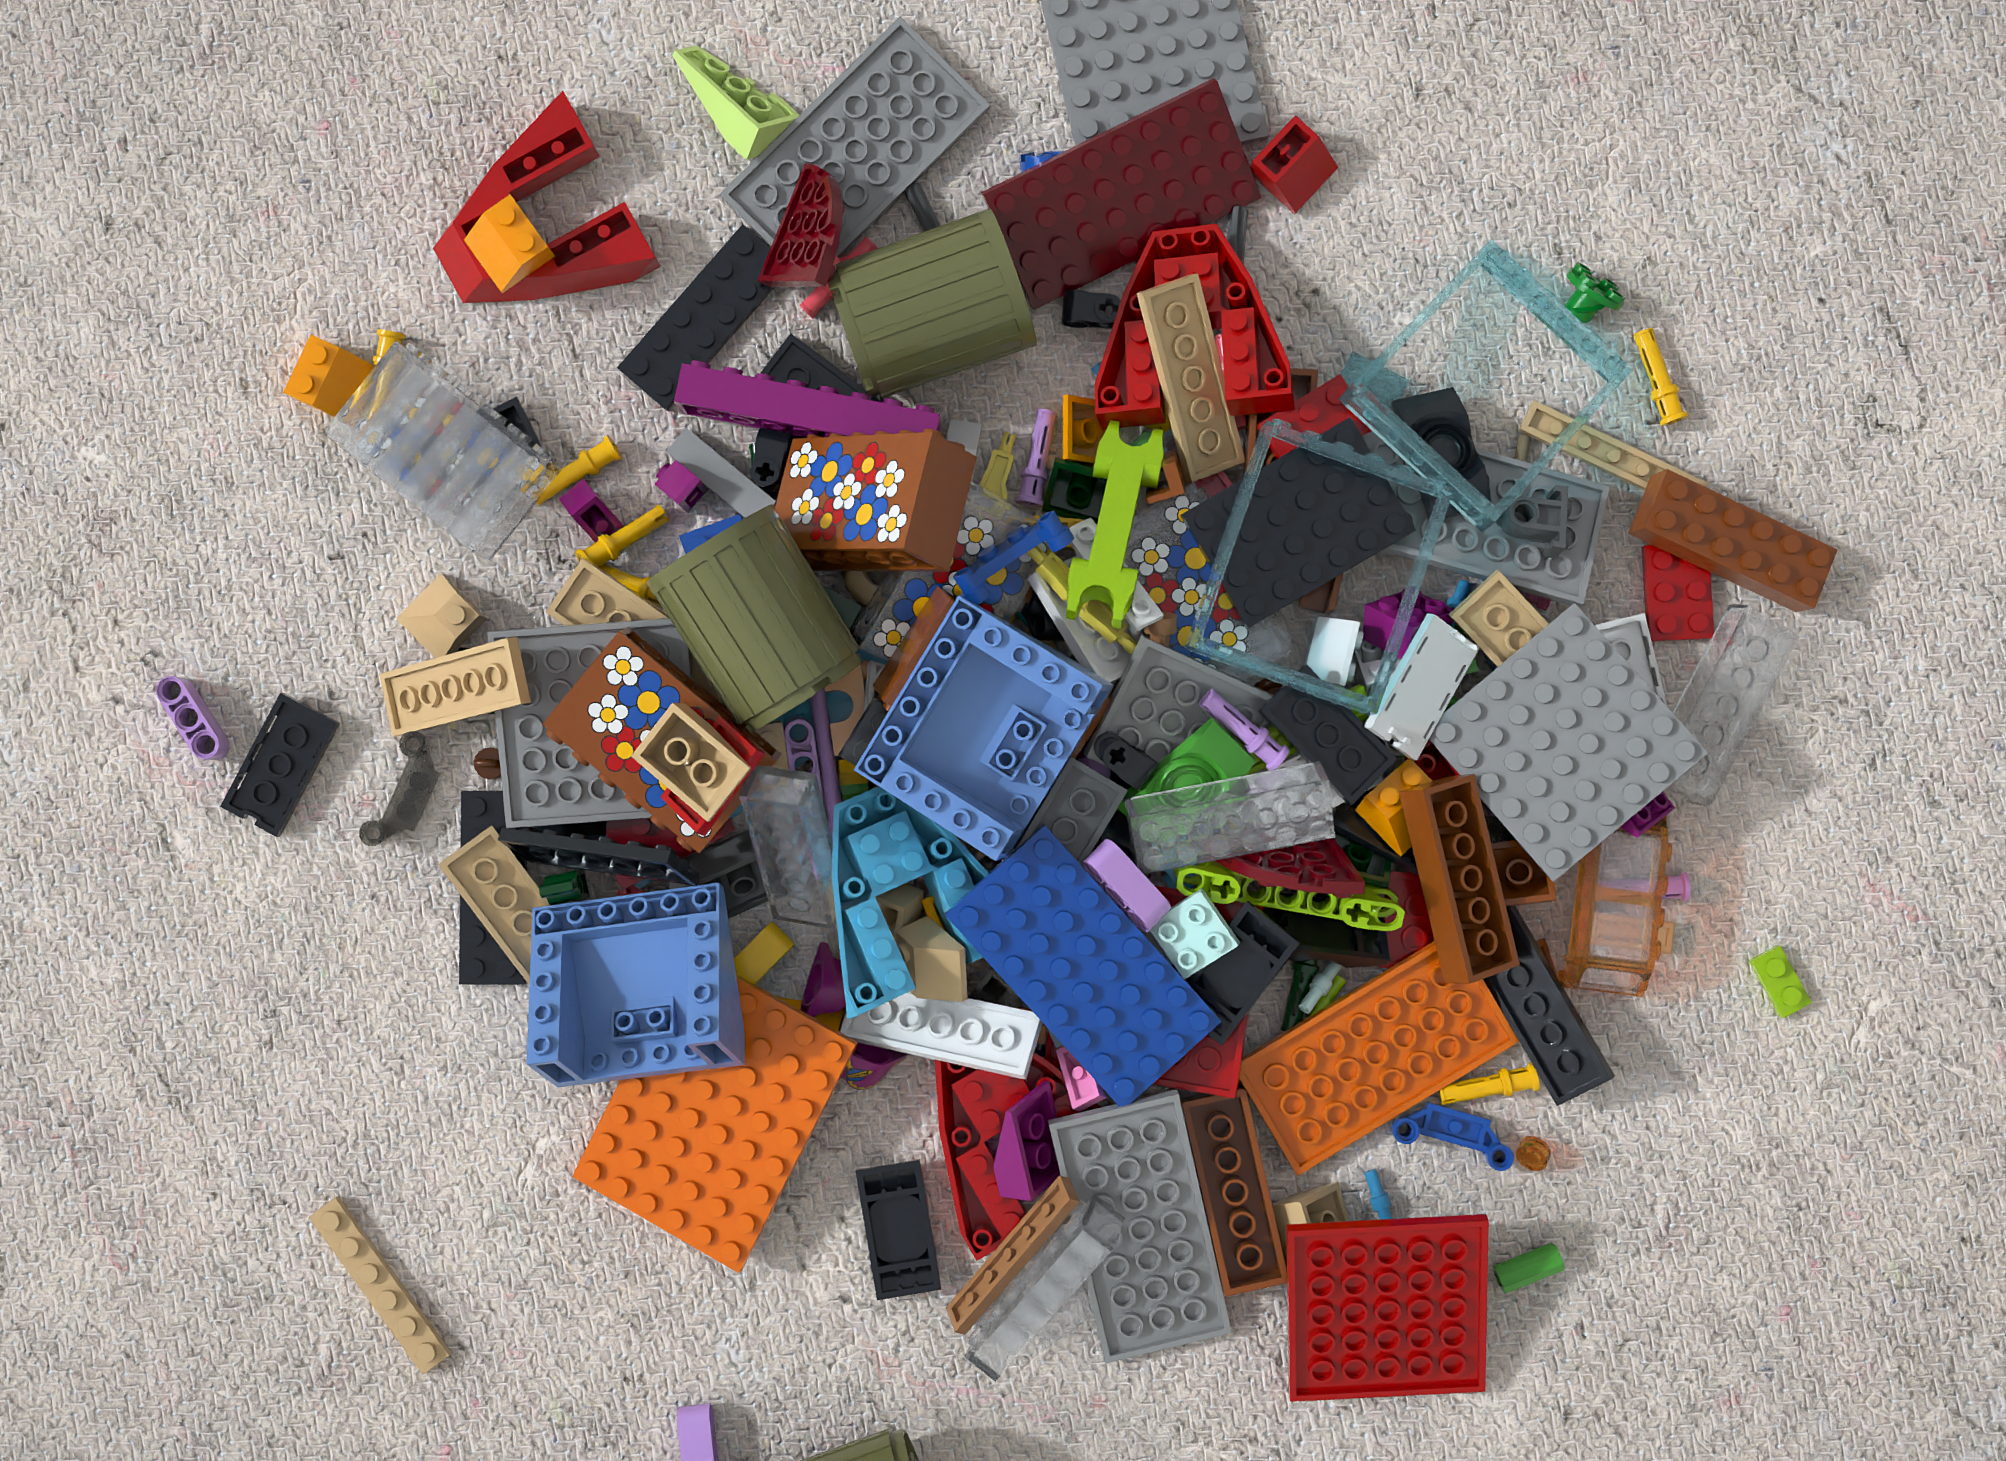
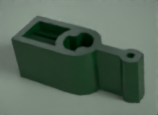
M574 870L544 877V885L539 886L541 898L547 897L549 905L590 898L585 870Z

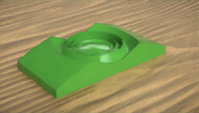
M1211 717L1159 762V766L1140 791L1131 786L1118 809L1155 844L1160 845L1189 829L1199 814L1213 801L1230 794L1246 776L1256 760Z

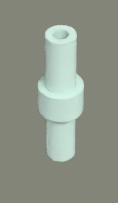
M1330 961L1324 971L1315 976L1310 983L1311 989L1299 1004L1301 1011L1309 1014L1321 996L1327 995L1333 986V979L1342 968L1341 965Z

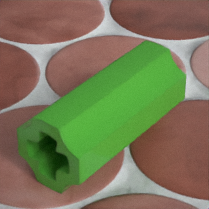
M1552 1242L1492 1266L1497 1282L1505 1294L1565 1270L1560 1253Z

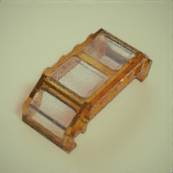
M1667 815L1638 838L1619 827L1579 860L1568 955H1564V961H1566L1565 971L1559 970L1558 979L1563 988L1592 990L1642 997L1644 991L1647 990L1649 979L1655 966V960H1658L1661 954V942L1657 939L1659 927L1663 926L1665 919V910L1661 908L1662 895H1665L1668 889V876L1665 875L1666 862L1670 861L1672 855V845L1668 843Z

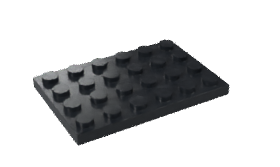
M1351 417L1180 515L1246 629L1416 531Z

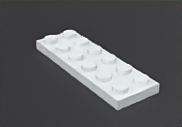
M908 992L850 1019L847 1018L846 1012L840 1032L858 1043L1026 1080L1043 1022L1034 1012L970 998L963 1002L921 999Z

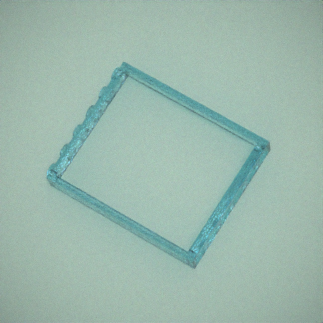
M1491 239L1363 371L1338 400L1483 533L1504 513L1633 369L1621 359L1620 355L1614 353L1602 341L1599 335L1589 330L1564 307L1551 291L1538 283L1527 269L1521 267L1508 255L1505 249H1501ZM1480 266L1607 382L1495 505L1365 386Z
M1273 419L1271 422L1267 420L1261 426L1184 649L1365 715H1376L1454 489L1445 486L1446 481L1441 478L1427 476L1426 479L1415 475V470L1411 467L1400 464L1394 467L1385 464V459L1372 453H1366L1364 456L1353 452L1354 448L1346 443L1335 442L1331 444L1323 441V436L1316 432L1304 430L1301 433L1291 429L1292 425L1286 421ZM1272 437L1437 497L1369 697L1203 637Z

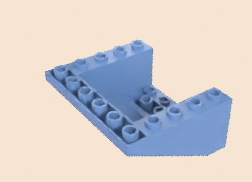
M958 595L855 766L854 771L997 861L1009 856L1013 852L1114 685L1071 658Z
M720 883L532 908L527 1065L556 1087L745 1065V1031L724 887Z

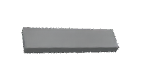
M687 427L666 450V453L674 460H677L697 476L710 490L744 518L771 504L775 508L776 501Z

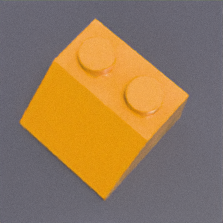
M511 194L485 211L464 239L502 293L555 257Z
M310 334L283 393L303 404L352 425L375 378L376 366Z
M1408 758L1369 792L1355 811L1367 821L1398 855L1402 856L1412 845L1399 792L1432 782V780L1412 759Z

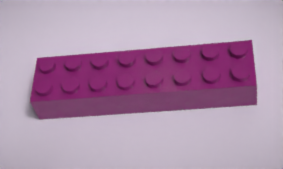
M692 361L691 365L682 363L674 399L681 413L685 415L756 429L762 427L793 433V436L807 438L809 434L829 437L831 433L852 436L853 432L875 435L876 431L897 434L900 430H909L915 433L923 432V429L941 430L940 414L935 413V409L929 406L916 405V408L912 409L903 407V402L894 399H884L883 403L872 401L871 396L864 393L852 392L851 396L839 394L838 389L828 386H820L819 390L806 388L807 384L798 380H788L787 384L775 382V377L771 375L756 373L755 377L742 375V370L732 367H724L723 371L710 369V364L701 361Z

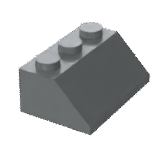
M754 828L710 846L700 853L697 852L684 858L690 861V866L700 873L697 885L720 883L724 887L728 919L784 894L768 854ZM669 882L671 889L693 886Z

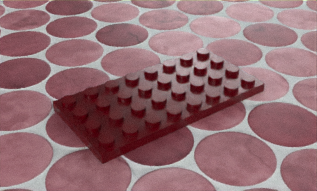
M1214 78L981 192L987 208H991L997 219L1020 283L1033 310L1064 296V291L1076 290L1139 259L1153 231L1208 225L1232 213L1234 206L1244 207L1262 198L1218 81Z

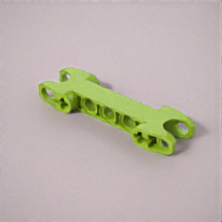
M1110 420L1103 437L1099 441L1093 469V477L1107 479L1090 558L1086 560L1073 557L1071 561L1066 591V618L1075 620L1084 603L1090 600H1100L1107 603L1112 610L1111 627L1121 629L1127 612L1132 606L1139 573L1138 569L1123 567L1141 486L1156 489L1158 487L1164 455L1163 430L1154 428L1147 443L1141 446H1130L1119 438L1120 422Z
M1187 852L1176 856L1173 870V874L1177 877L1175 886L1186 896H1190L1203 888L1214 903L1229 904L1234 901L1242 903L1249 901L1253 905L1344 920L1347 925L1368 930L1393 931L1402 927L1405 911L1397 903L1398 895L1390 888L1365 883L1364 894H1353L1350 898H1338L1333 894H1328L1324 901L1315 902L1312 898L1316 892L1296 890L1293 895L1284 897L1279 894L1284 887L1263 886L1258 891H1251L1247 886L1254 879L1245 877L1222 866L1215 860H1212L1208 854ZM1187 860H1193L1198 863V865H1187L1180 868L1182 863ZM1195 873L1196 875H1195V876H1189V875H1187V874ZM1183 882L1197 886V888H1186L1183 885ZM1386 894L1391 898V900L1382 898L1377 895ZM1397 911L1395 920L1390 923H1383L1378 919V917H1388Z

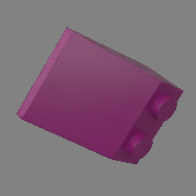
M1043 1081L1005 1113L993 1166L999 1194L1002 1197L1033 1201L1061 1175L1048 1120L1057 1118L1049 1081Z

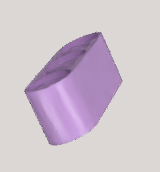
M166 676L162 678L156 686L157 698L192 753L201 759L219 760L223 758L229 750L228 738L195 686L189 680L181 677ZM178 683L181 693L178 698L173 699L171 688L174 684ZM195 710L198 720L191 727L188 723V715L191 711ZM209 737H212L215 741V748L208 754L205 750V742Z
M795 716L790 718L784 725V738L793 798L800 810L813 812L823 802L814 731L811 723L806 718ZM802 724L806 726L808 732L804 739L795 740L790 737L789 731L793 725ZM807 756L812 760V766L808 771L800 772L795 769L794 762L798 757ZM812 788L817 792V797L812 803H803L799 799V794L803 789Z
M1105 839L1082 862L1083 868L1140 930L1148 933L1170 911L1171 905L1167 899L1111 840Z
M711 1403L678 1407L677 1427L681 1461H718L714 1415Z

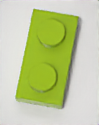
M1775 945L1748 960L1779 1017L1785 1018L1812 1003L1781 946Z

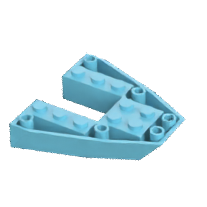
M879 786L834 805L832 887L848 1019L916 989L875 898L923 876L948 934L965 948L966 964L982 958V955L951 923L944 913L989 873L953 833Z

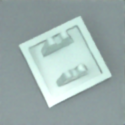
M1203 888L1171 907L1170 911L1150 930L1183 979L1188 978L1233 950L1240 943Z

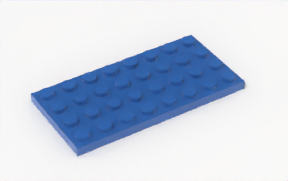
M1044 824L944 913L951 923L1119 1107L1131 1104L1222 1022Z

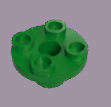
M1577 262L1566 274L1576 289L1564 306L1567 314L1578 322L1589 323L1598 310L1604 307L1619 311L1624 305L1625 297L1617 292L1619 287L1605 277L1601 281L1592 276L1593 271Z

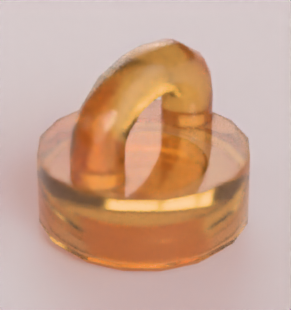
M1535 1136L1524 1137L1516 1152V1158L1519 1163L1533 1171H1540L1546 1168L1551 1157L1549 1146Z

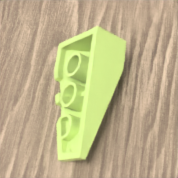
M699 46L674 50L672 56L724 139L746 160L758 157L799 116L781 97L773 92L767 96L754 88L755 81L748 77L743 79L729 72L728 64Z

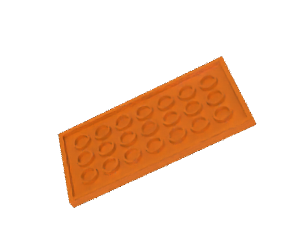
M1435 941L1243 1056L1239 1079L1294 1172L1299 1176L1515 1045L1519 1040L1483 979L1470 984L1444 982Z

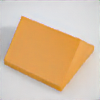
M1069 394L1063 395L1062 459L1087 467H1094L1099 441L1106 431L1102 430L1096 417L1095 399Z

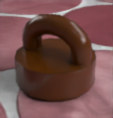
M489 747L479 751L473 761L477 774L489 780L500 778L499 750Z

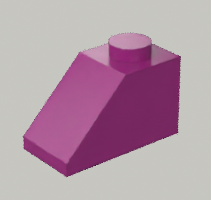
M677 460L672 464L666 463L656 475L658 480L655 485L687 513L709 490L697 476Z
M584 478L559 498L571 517L594 542H597L598 537L602 534L610 536L624 527Z

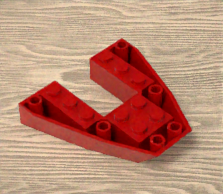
M564 91L550 103L493 164L433 247L463 303L538 300L634 282L661 267L625 202L548 243L547 245L555 257L504 293L499 290L464 241L481 215L509 194L518 202L600 157Z
M1217 224L1152 232L1123 292L1094 384L1095 414L1102 430L1107 429L1110 420L1119 421V428L1166 423L1165 401L1137 293L1190 274L1199 275L1212 330L1222 329L1225 400L1230 416L1295 410L1290 362L1252 277Z
M1035 1052L1026 1080L935 1060L938 1121L943 1152L960 1233L976 1261L996 1250L1027 1214V1210L1020 1199L1000 1196L993 1168L995 1155L987 1143L988 1139L1001 1132L1006 1111L1043 1081H1049L1057 1118L1080 1113L1072 1108L1063 1073ZM1096 1103L1081 1112L1101 1107Z

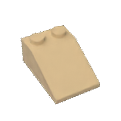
M672 703L631 755L633 759L707 822L711 821L751 770L749 764L706 720L684 703Z

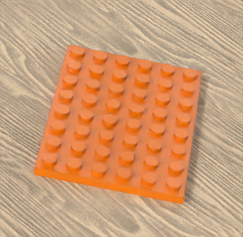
M736 975L745 1031V1065L620 1080L572 1177L739 1273L743 1270L858 1042Z

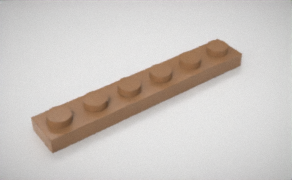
M1058 1176L946 1307L956 1333L965 1335L1080 1203L1070 1178Z

